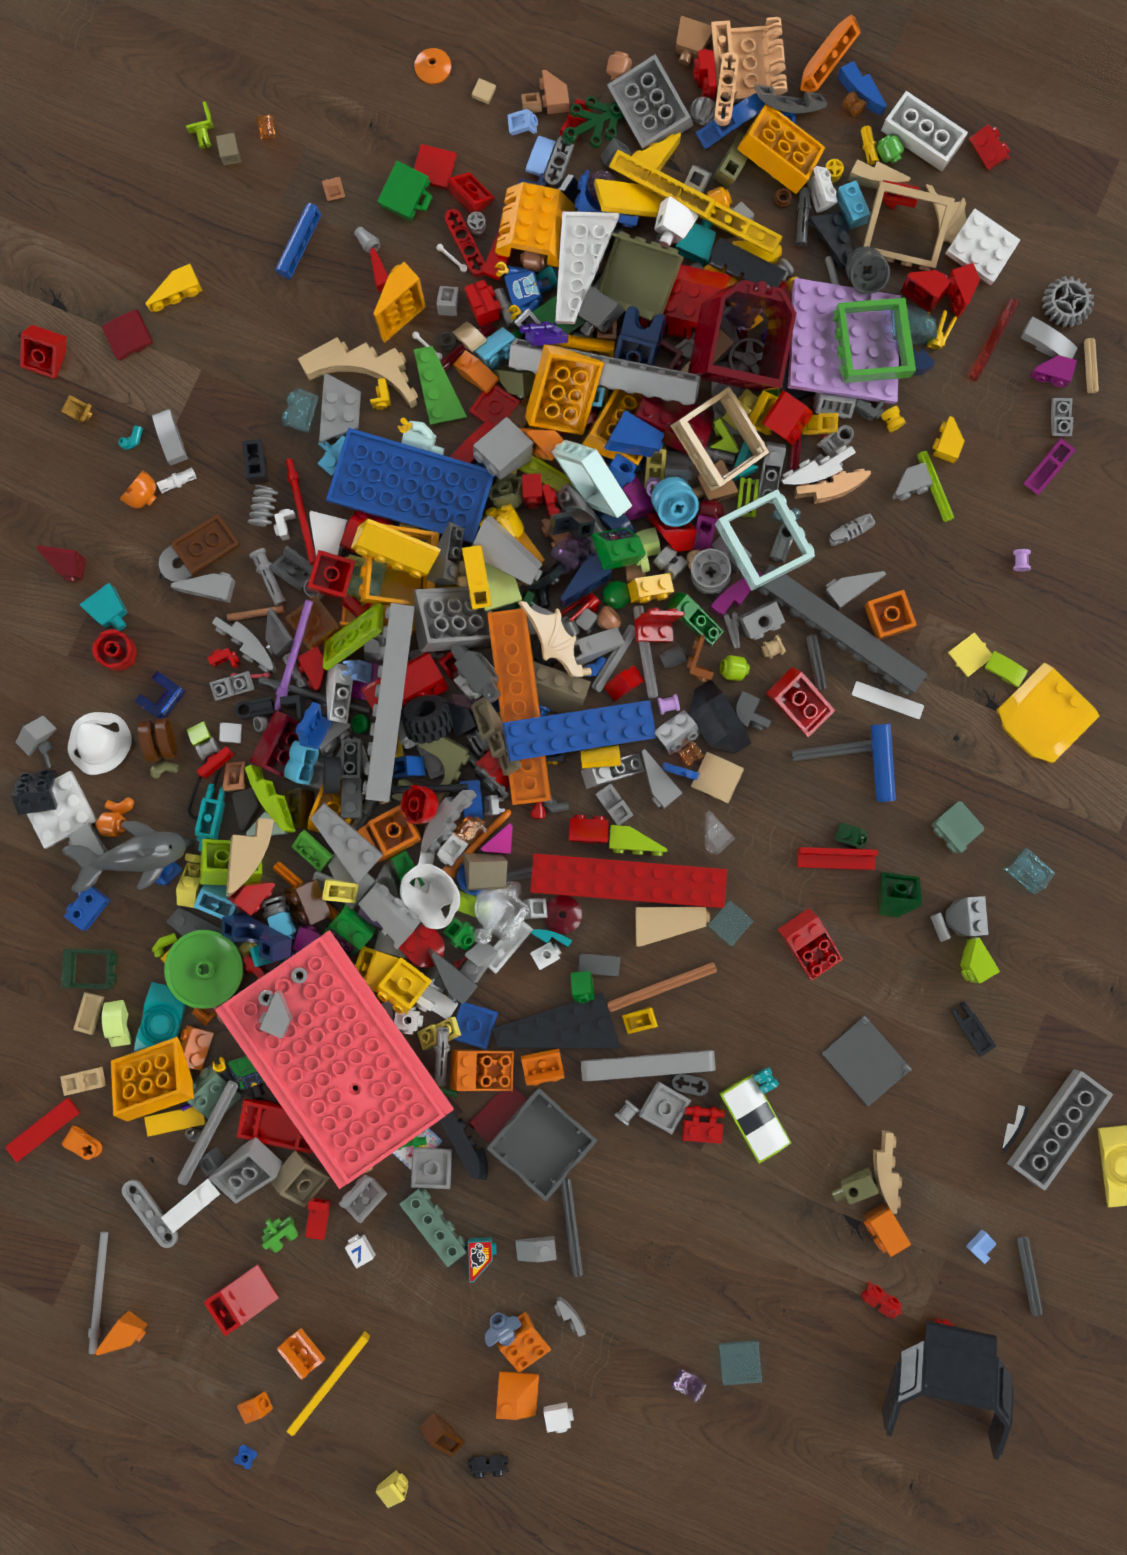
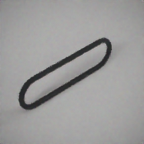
M210 756L206 757V759L204 760L202 766L207 762V759H208ZM221 768L217 770L213 782L214 786L216 785ZM200 775L198 776L187 810L189 816L193 819H198V816L191 814L190 809L201 779Z

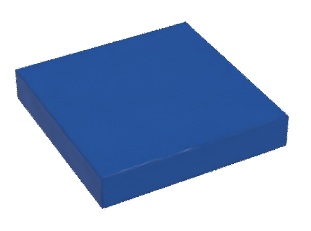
M468 1002L460 1003L456 1020L461 1036L454 1038V1040L487 1050L498 1012Z

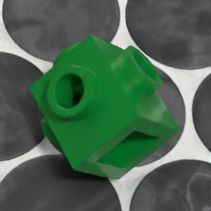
M454 918L443 931L451 939L449 941L451 945L456 949L461 947L465 951L468 950L478 937L473 932L474 927L467 921L463 924L457 918Z

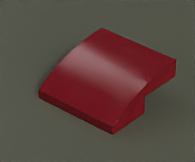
M136 309L102 326L117 360L122 361L133 352H141L153 343L143 319Z

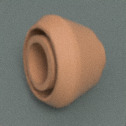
M603 606L598 614L597 623L601 629L609 630L619 628L621 619L610 606Z

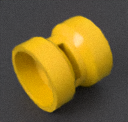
M894 406L880 415L883 421L887 422L889 432L895 431L906 424L904 417H901L899 414L898 406Z

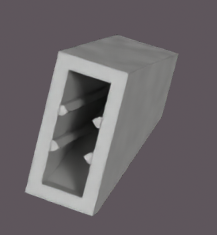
M334 853L330 859L331 863L328 865L334 879L356 883ZM367 872L358 883L356 903L345 902V904L354 910L378 881Z

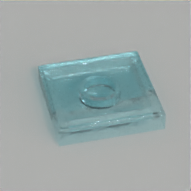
M758 1340L719 1343L723 1386L762 1382Z

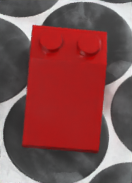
M794 667L765 693L807 737L835 712V709L803 672Z

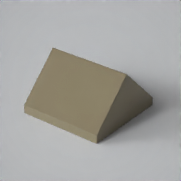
M471 853L462 855L467 890L506 888L507 860L501 853Z

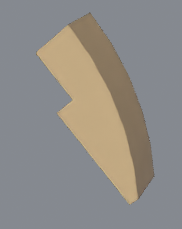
M857 159L848 181H857L860 186L878 189L879 182H883V180L908 185L911 178L878 161L875 167H872Z

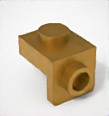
M69 395L60 412L79 423H83L85 420H89L93 411L90 410L92 405Z

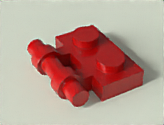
M549 484L542 485V497L549 519H551V515L559 514L561 511L555 507L557 505L555 490L551 489Z
M695 1105L693 1107H686L685 1115H692V1118L683 1122L682 1140L722 1144L723 1124L716 1123L717 1117L724 1118L725 1111L719 1110L717 1107H710V1109L700 1108V1106ZM708 1116V1122L699 1121V1117Z

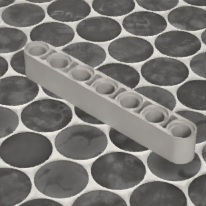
M714 1050L581 1061L582 1081L716 1070Z

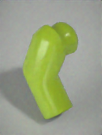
M175 933L158 939L152 947L155 957L163 956L165 954L163 948L177 941Z

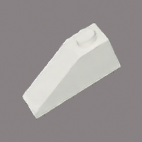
M207 1179L163 1215L161 1219L174 1233L221 1193Z

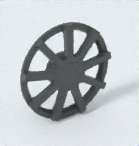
M478 766L474 768V774L487 789L502 799L507 798L509 794L504 791L506 788L495 781V777L489 776L484 768L482 770Z

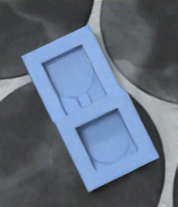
M538 136L525 172L540 176L541 173L545 174L556 141Z

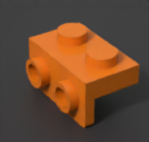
M187 1024L180 1035L181 1047L188 1068L202 1071L214 1033Z
M559 1048L521 1056L527 1086H536L549 1081L556 1082L565 1078Z
M302 1328L289 1336L277 1348L278 1352L301 1380L326 1359Z

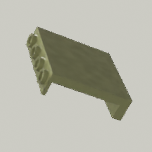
M619 231V234L611 232V235L615 237V241L597 290L617 302L624 309V313H626L630 306H634L639 310V318L653 322L654 317L658 314H663L684 257L679 255L678 250L672 247L663 249L661 244L653 241L651 244L645 243V239L635 236V239L629 238L630 235Z

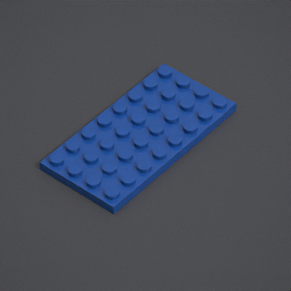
M348 428L326 501L422 530L438 532L439 535H443L448 523L452 522L465 528L463 542L473 544L494 476L488 472L487 468Z

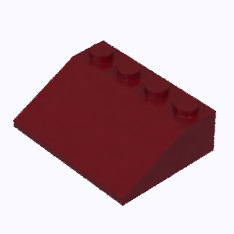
M641 394L633 415L664 433L662 442L688 455L670 425L696 409L699 405L695 403L684 405L680 401H665L661 397H646ZM707 409L688 421L704 449L710 436L714 414Z

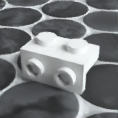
M816 166L813 168L814 173L809 177L807 184L811 189L810 194L816 212L823 213L838 203L836 190L830 179V172L825 167Z

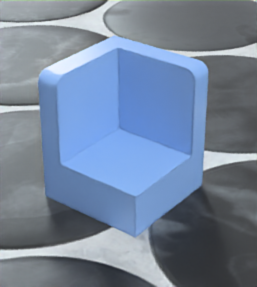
M981 1229L966 1247L981 1262L986 1264L990 1259L987 1254L996 1246V1242Z

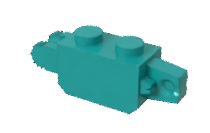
M210 783L206 798L203 797L195 828L196 841H200L198 849L200 852L202 849V839L218 840L226 802H224L226 791L223 790V786L219 789L218 799L214 800L212 798L215 786Z

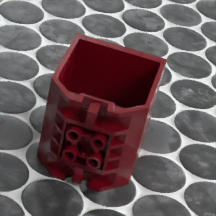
M741 280V282H735V284L723 288L701 303L688 373L701 375V380L757 392L782 388L797 315L784 290L774 286L770 289L771 286L766 285L767 283L758 281L754 285L752 281ZM725 301L760 308L769 320L758 375L712 365Z

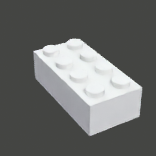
M907 91L885 119L881 129L887 135H897L904 147L941 172L959 149L968 133Z

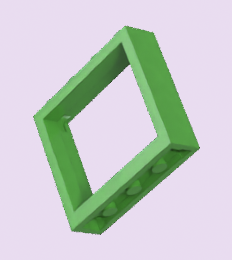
M895 298L838 303L835 310H833L834 317L832 319L833 322H836L835 339L839 343L837 355L838 358H841L840 373H842L844 383L911 378L916 371L906 299ZM893 310L901 366L853 370L846 313Z

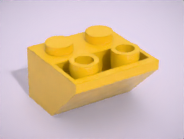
M363 946L355 967L371 990L375 992L378 985L399 958Z

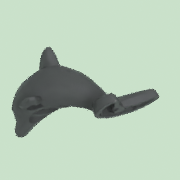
M126 821L121 826L134 837L100 856L82 845L66 846L62 852L81 867L78 879L72 886V891L75 893H81L90 889L97 882L102 870L142 872L136 887L141 890L151 886L160 877L164 867L183 857L185 850L192 846L193 840L188 837H182L174 832L154 831L148 825L137 821Z

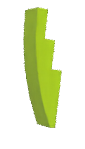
M254 765L245 767L250 784L271 819H274V822L282 831L296 832L285 796L276 794L273 781L264 779L261 767Z

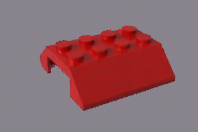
M681 264L663 315L667 318L663 334H666L668 329V335L684 339L686 333V339L690 340L693 335V328H697L701 303L723 288H727L731 275ZM640 318V325L642 327L649 328L652 322Z

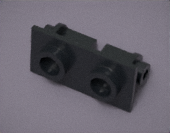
M504 1454L490 1456V1464H486V1456L472 1457V1459L468 1460V1468H472V1471H468L469 1476L473 1475V1479L485 1478V1474H493V1477L505 1476V1472H509V1469L504 1466L508 1465V1456H504Z

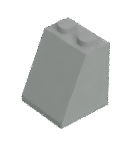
M507 417L473 445L474 458L479 463L482 462L492 476H497L499 479L532 460L533 441Z

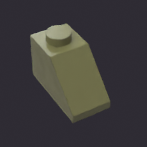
M509 365L493 369V373L499 378V381L509 394L517 395L518 398H525L531 393L535 380L533 371H518L514 367H509Z

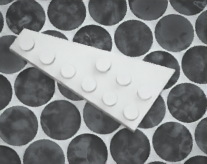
M562 212L556 324L576 323L579 316L578 312L591 287L612 236L611 232L614 231L619 219V213Z

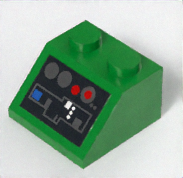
M628 528L604 531L591 535L603 570L637 564L646 555L640 537Z
M345 904L322 930L321 934L323 935L330 930L343 950L352 957L370 940L375 927Z

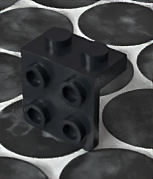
M42 770L35 773L26 772L18 776L11 795L18 815L57 809L58 805L52 790L57 776L56 770Z

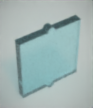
M729 900L708 926L718 934V938H722L730 946H733L754 921L744 913L743 909H739Z

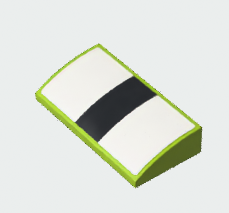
M753 1074L719 1092L755 1159L758 1163H761L791 1144V1141L767 1098L759 1089L758 1082H755Z

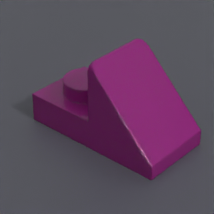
M703 515L698 516L693 550L702 551L710 549L716 528L715 523L718 519Z

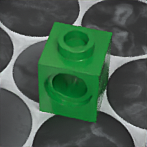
M591 972L571 973L572 996L575 1002L587 1003L589 1000H594Z

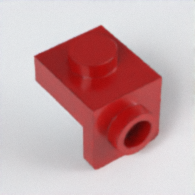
M229 648L215 650L211 653V656L207 657L210 665L213 667L230 660L235 669L239 668L237 663L240 661L235 651L232 652Z

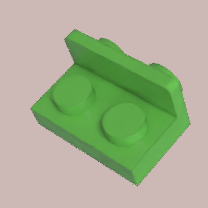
M305 830L299 834L291 846L319 872L331 863L330 859L333 855Z

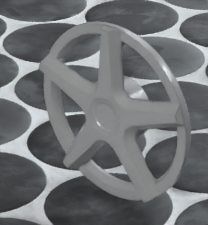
M744 338L737 341L730 349L728 355L730 369L736 370L732 363V356L742 361L737 369L738 371L744 372L747 367H750L758 375L759 367L756 362L761 360L762 353H755L753 351V342L760 344L763 348L764 343L754 338ZM747 341L745 353L734 350L740 343Z

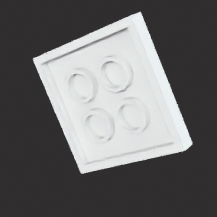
M974 209L945 254L962 266L974 263L979 278L992 285L1020 242V239L977 209Z
M72 771L55 779L52 790L58 805L56 810L27 814L44 849L67 839L70 833L86 824L93 825L97 821Z

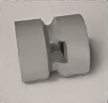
M670 545L665 547L653 561V564L659 570L664 569L665 574L670 573L672 581L681 574L689 563L682 556H677V551Z

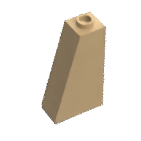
M636 907V946L647 945L706 927V922H710V912L706 911V907Z

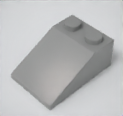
M254 1137L232 1154L208 1179L236 1204L274 1180L283 1162L258 1138Z

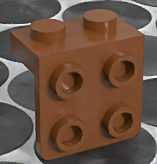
M700 635V638H695L693 645L695 654L689 657L687 668H689L690 674L696 675L695 679L707 682V679L712 680L714 671L696 665L705 638L704 635Z

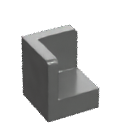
M612 138L601 154L603 164L609 168L617 150L632 156L628 146Z

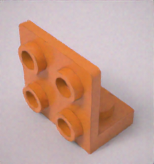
M526 1311L517 1317L520 1320L521 1326L514 1330L515 1339L512 1344L503 1346L499 1341L497 1342L499 1350L518 1372L523 1371L551 1351L550 1346L534 1328Z

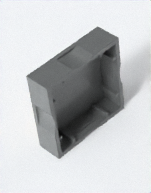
M537 1087L489 1142L486 1149L546 1202L565 1180L568 1172L584 1158L598 1140Z

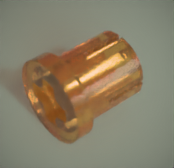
M260 115L256 117L261 139H272L275 137L273 124L275 119L273 115Z

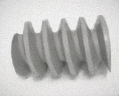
M255 485L257 490H254L253 494L257 497L252 498V502L255 504L251 505V509L254 512L249 513V516L253 519H249L248 523L258 527H266V525L272 524L268 517H273L274 514L270 513L269 510H274L275 507L270 504L277 501L272 495H278V492L270 487Z

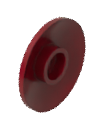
M557 896L546 904L547 918H544V921L550 930L559 934H567L579 926L582 919V911L576 900L569 896ZM561 911H565L567 914L563 919L559 917Z

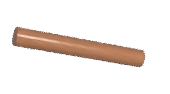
M283 605L269 607L277 614L285 613ZM269 608L227 614V620L230 622L267 616Z

